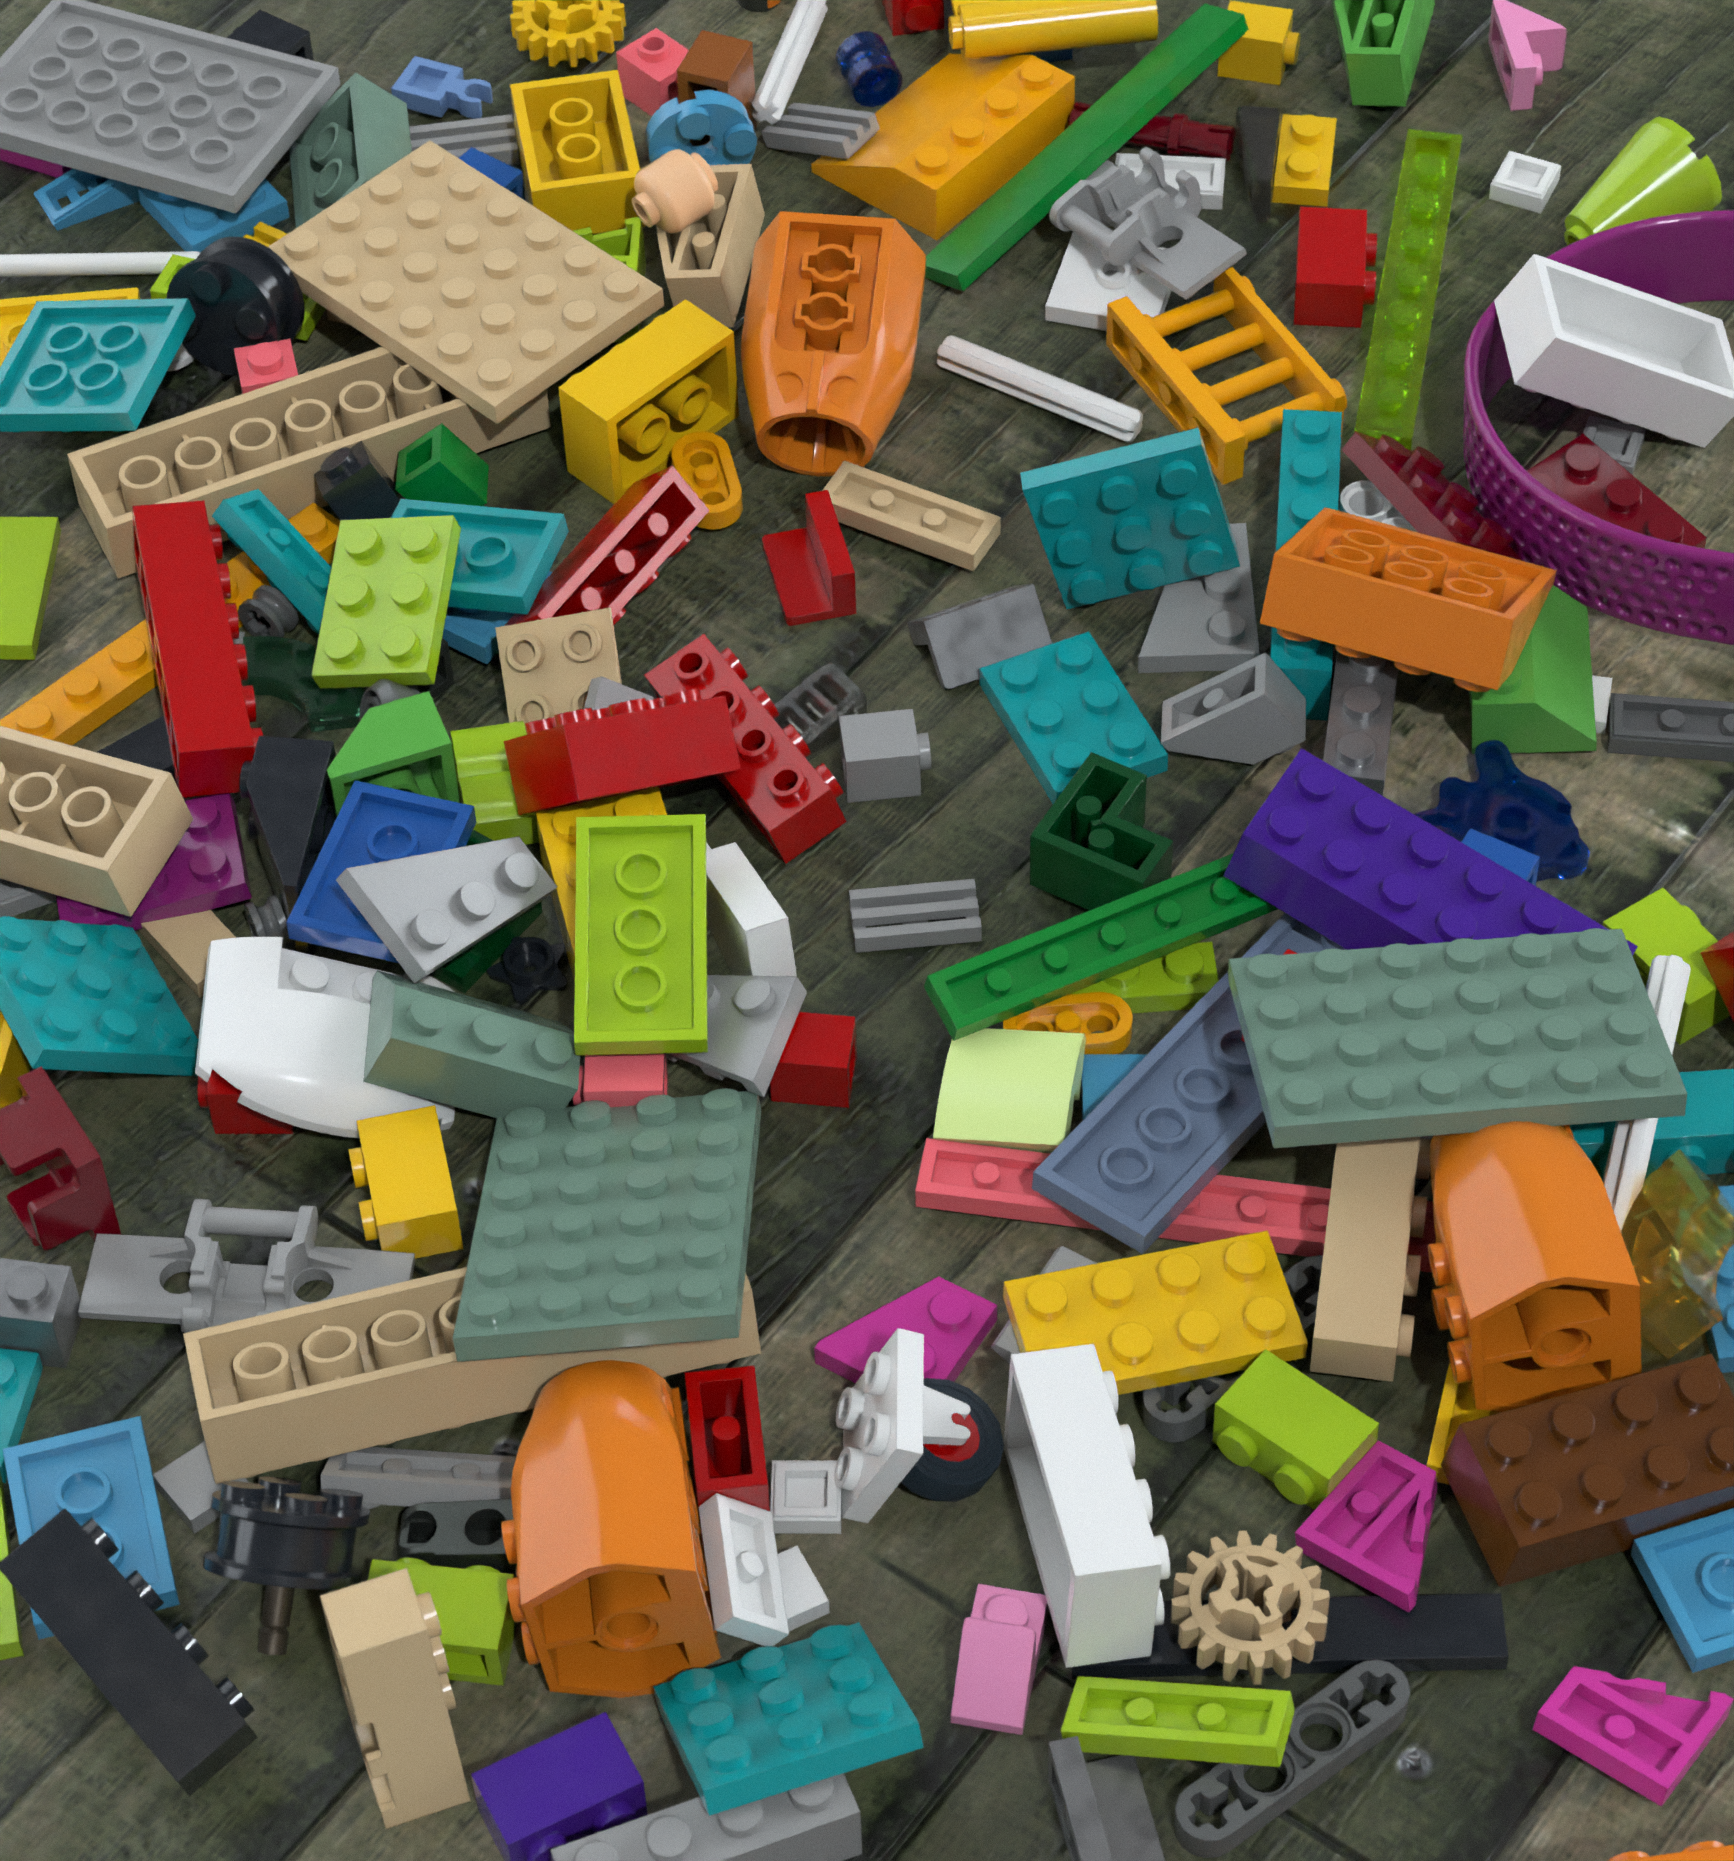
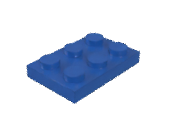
M355 780L286 922L289 939L398 963L336 879L346 868L466 846L476 825L474 806Z

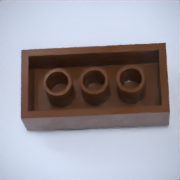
M1712 1354L1459 1425L1444 1456L1441 1467L1498 1586L1503 1587L1632 1549L1634 1539L1734 1508V1395Z

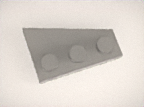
M1246 523L1230 524L1238 550L1240 567L1164 586L1138 657V673L1228 671L1260 655Z
M519 836L346 868L336 879L414 984L546 899L557 888V885Z
M707 975L708 1052L666 1053V1058L673 1062L682 1059L698 1065L704 1074L721 1081L726 1076L741 1082L747 1091L764 1097L807 991L797 976Z

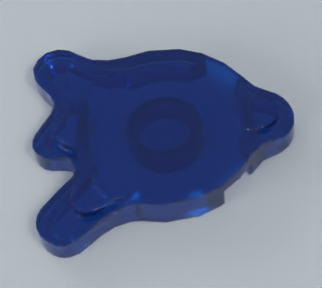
M1499 740L1485 741L1475 749L1474 768L1477 781L1467 782L1457 777L1444 779L1439 788L1438 806L1414 814L1462 842L1471 828L1540 856L1536 882L1551 878L1572 879L1582 875L1588 867L1590 851L1580 838L1578 828L1571 817L1572 805L1555 788L1543 781L1527 776L1518 769L1507 746Z

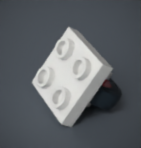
M897 1328L881 1351L873 1352L870 1355L864 1373L853 1388L847 1387L841 1394L836 1411V1425L838 1428L843 1429V1450L836 1464L835 1485L837 1488L842 1489V1518L868 1524L900 1483L913 1493L930 1500L957 1502L979 1492L1000 1465L1004 1442L1000 1423L988 1404L971 1389L951 1380L923 1379L924 1334Z

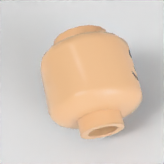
M680 149L671 150L636 173L634 185L637 196L632 198V205L636 214L646 226L652 227L656 225L667 233H678L713 210L715 203L714 193L718 191V182L711 167L699 154H688Z

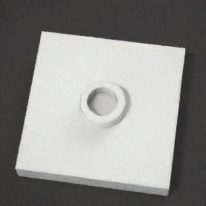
M1073 232L1045 305V320L1107 331V303L1128 296L1142 314L1154 317L1164 313L1172 290L1144 271L1140 274L1134 272L1129 261L1121 266L1112 265L1103 258L1099 248Z

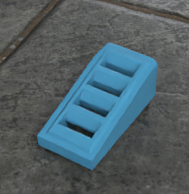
M77 169L69 170L33 193L57 231L140 201L137 190L138 186ZM89 189V192L81 197L78 194L82 190ZM67 196L71 203L61 208L57 199Z

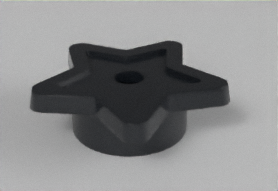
M517 936L512 938L511 944L506 948L503 961L489 967L487 973L490 979L511 985L516 1003L523 1005L540 990L564 991L567 988L568 981L558 968L565 955L566 947L562 943L550 945L547 941L538 937L522 938ZM529 966L536 967L534 971H525Z

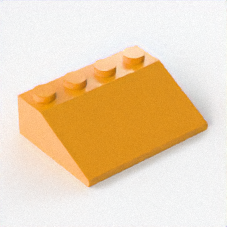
M948 54L875 113L880 129L849 159L820 156L811 164V172L937 241L1003 187L1069 127L1071 110L1074 109L1075 76L1034 55L1014 54L963 59L962 54Z

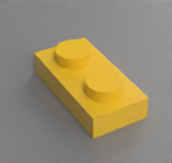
M1282 115L1272 203L1327 207L1337 118L1317 117L1314 115Z

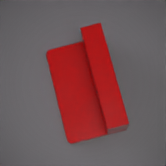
M828 490L805 494L807 527L768 534L762 537V548L782 613L788 626L857 614L855 571Z

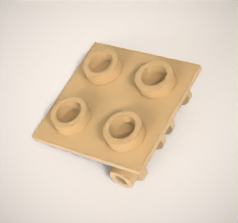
M611 608L495 628L509 723L524 721L525 724L551 718L560 713L584 709L591 679L602 676L622 684Z

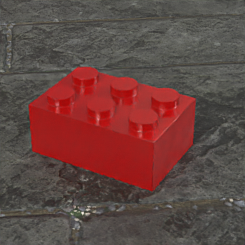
M699 688L663 695L662 698L647 701L646 698L612 704L607 708L596 710L585 708L560 713L551 718L525 723L527 735L504 741L519 815L655 787L662 788L741 769L726 695L701 700Z

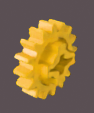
M514 0L512 3L513 14L510 15L512 38H516L519 51L529 50L530 60L532 61L546 56L551 67H555L559 61H565L571 67H577L578 59L586 57L587 60L595 63L598 61V51L611 54L615 51L614 41H623L624 39L623 27H626L624 3H620V0Z

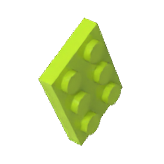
M454 515L340 520L311 675L319 688L370 687L379 679H388L402 685H434L461 527Z

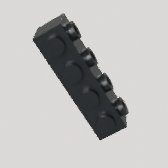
M64 1508L0 1562V1571L177 1783L190 1796L258 1738L244 1720L255 1709L228 1677L224 1678L216 1686L199 1667L209 1655L182 1623L170 1632L159 1620L154 1611L164 1602L142 1575L135 1570L125 1579L109 1559L119 1549L97 1522L91 1517L80 1526Z

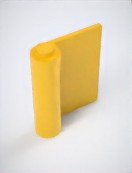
M951 0L954 16H949L948 19L951 49H961L963 59L1156 41L1158 36L1156 0Z

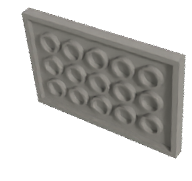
M51 0L0 57V148L237 213L320 111L321 107L340 86L339 70L335 66L85 0Z

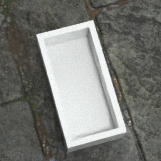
M1536 254L1532 255L1494 300L1514 383L1529 392H1539L1569 402L1577 408H1586L1616 418L1625 424H1634L1664 434L1670 439L1682 440L1703 448L1734 417V358L1722 319Z
M1094 1344L1011 1354L1004 1451L1066 1668L1151 1656L1154 1626L1163 1625L1164 1602L1159 1586L1160 1580L1169 1579L1170 1558L1166 1540L1163 1535L1153 1536L1149 1524L1152 1521L1153 1509L1148 1483L1145 1479L1136 1480L1132 1469L1135 1465V1445L1131 1428L1128 1424L1119 1425L1115 1414L1118 1412L1119 1405L1116 1380L1112 1371L1102 1372Z

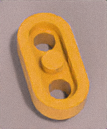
M693 432L684 435L673 445L671 452L672 465L710 510L696 526L713 530L732 525L742 514L743 502L741 485L727 442L719 435L711 432Z
M1107 992L1066 995L1003 1021V1029L1084 1033L1086 1036L1084 1054H1120L1129 1046L1132 1039L1133 1014L1131 1008L1122 998ZM1095 1031H1103V1033L1092 1034Z

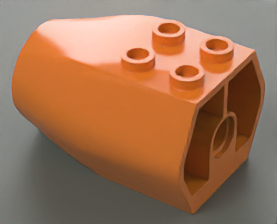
M780 211L755 243L741 338L743 378L758 447L761 453L770 461L784 469L799 474L820 477L833 476L844 461L864 467L871 460L904 397L915 364L926 274V254L896 219Z
M1511 1121L1488 1126L1472 1133L1433 1136L1430 1143L1429 1164L1436 1243L1428 1245V1254L1434 1281L1440 1288L1431 1290L1432 1304L1439 1330L1450 1329L1451 1336L1455 1340L1447 1343L1448 1356L1455 1383L1468 1382L1475 1408L1477 1410L1504 1412L1642 1373L1640 1285L1604 1183L1593 1163L1574 1139L1570 1125L1550 1126L1534 1122Z
M600 1360L571 1367L550 1380L540 1391L513 1467L511 1481L513 1520L502 1521V1536L508 1562L510 1565L517 1563V1577L507 1579L508 1600L514 1622H522V1639L529 1666L541 1664L550 1692L614 1698L655 1694L653 1686L672 1681L675 1676L683 1671L693 1668H704L721 1659L718 1632L714 1627L699 1511L687 1464L689 1454L679 1387L671 1389L667 1381L654 1370L634 1362Z

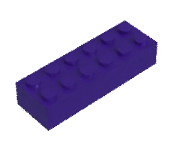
M1302 748L1243 832L1224 873V877L1347 950L1386 947L1397 943L1415 945L1452 942L1462 938L1480 940L1517 937L1527 933L1545 935L1583 932L1592 928L1609 930ZM1626 940L1633 956L1638 946Z

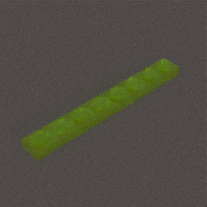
M1408 129L1354 430V433L1356 431L1380 439L1383 434L1388 435L1409 450H1412L1463 135Z

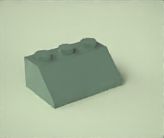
M355 72L321 107L320 111L289 148L296 228L412 152L407 103Z
M377 970L372 982L363 1082L495 1118L507 1116L511 1111L526 1106L538 1107L544 1113L563 1112L577 1092L580 1055L576 1056L574 1031L561 1022L421 982L414 984L410 979Z

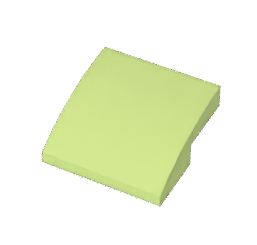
M985 1028L953 1041L952 1039L939 1093L933 1139L1052 1153L1070 1134L1074 1100H1079L1086 1045L1085 1034Z

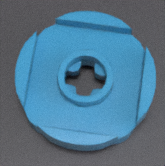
M715 90L695 91L696 99L686 100L680 104L677 97L664 103L653 114L646 127L645 138L650 163L668 151L680 149L688 154H699L708 165L749 164L757 146L754 126L749 119L744 105L735 97ZM705 135H710L711 141L705 145L692 146L689 142L691 139L701 140Z

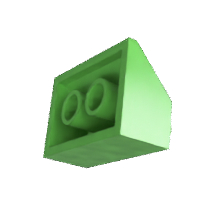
M1552 585L1511 675L1498 690L1490 689L1486 692L1469 690L1472 754L1596 751L1597 740L1588 608L1554 585Z

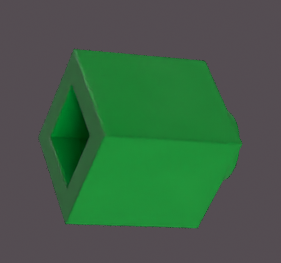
M441 423L398 452L396 491L409 500L484 506L487 503L489 465Z

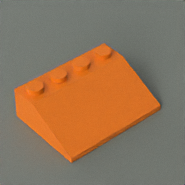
M1325 507L1274 553L1260 624L1277 628V633L1289 640L1307 642L1317 639L1336 645L1335 649L1339 653L1349 657L1369 658L1373 655L1395 661V667L1406 673L1427 675L1434 672L1454 678V683L1457 686L1475 692H1486L1490 689L1498 690L1515 668L1552 588L1557 570Z

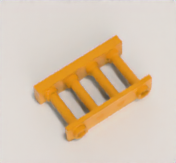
M1233 266L1225 270L1214 280V293L1154 317L1142 314L1128 296L1107 303L1106 346L1178 432L1199 427L1213 474L1222 485L1243 477L1244 452L1248 448V443L1282 430L1283 409L1342 412V437L1344 410L1347 408V397L1342 385L1337 379L1330 378L1256 294L1251 281L1246 276H1240ZM1221 314L1235 328L1234 331L1181 352L1176 348L1172 349L1163 339L1165 336ZM1250 348L1265 363V365L1212 386L1201 383L1192 373L1195 370ZM1279 383H1282L1295 398V400L1242 421L1236 418L1231 419L1222 408L1224 405Z

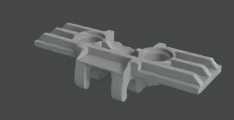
M1144 147L1140 151L1139 157L1143 162V168L1136 178L1131 169L1124 165L1117 166L1111 161L1106 160L1087 179L1077 182L1053 204L1050 210V221L1054 226L1062 231L1072 230L1099 248L1103 258L1114 266H1121L1129 261L1134 272L1140 274L1144 271L1184 299L1192 297L1202 287L1211 283L1221 273L1231 268L1247 255L1244 247L1197 218L1202 209L1200 186L1196 177L1185 170L1179 171L1175 178L1179 185V191L1165 181L1162 158L1149 147ZM1112 226L1115 228V230L1113 231L1108 227ZM1181 239L1179 243L1171 248H1158L1159 245L1167 241Z
M195 1199L187 1222L185 1238L97 1234L78 1314L80 1318L180 1324L181 1331L187 1333L315 1303L303 1301L296 1296L297 1291L302 1285L314 1280H322L333 1286L331 1293L323 1300L412 1280L416 1261L415 1253L315 1246L318 1230V1211L316 1206L301 1205L299 1212L212 1207V1203L208 1199ZM212 1233L292 1238V1240L289 1242L278 1241L277 1245H272L268 1266L233 1264L230 1261H223L219 1242L212 1241L209 1236ZM180 1272L191 1273L189 1279L190 1291L174 1294L163 1288L167 1279L172 1275Z

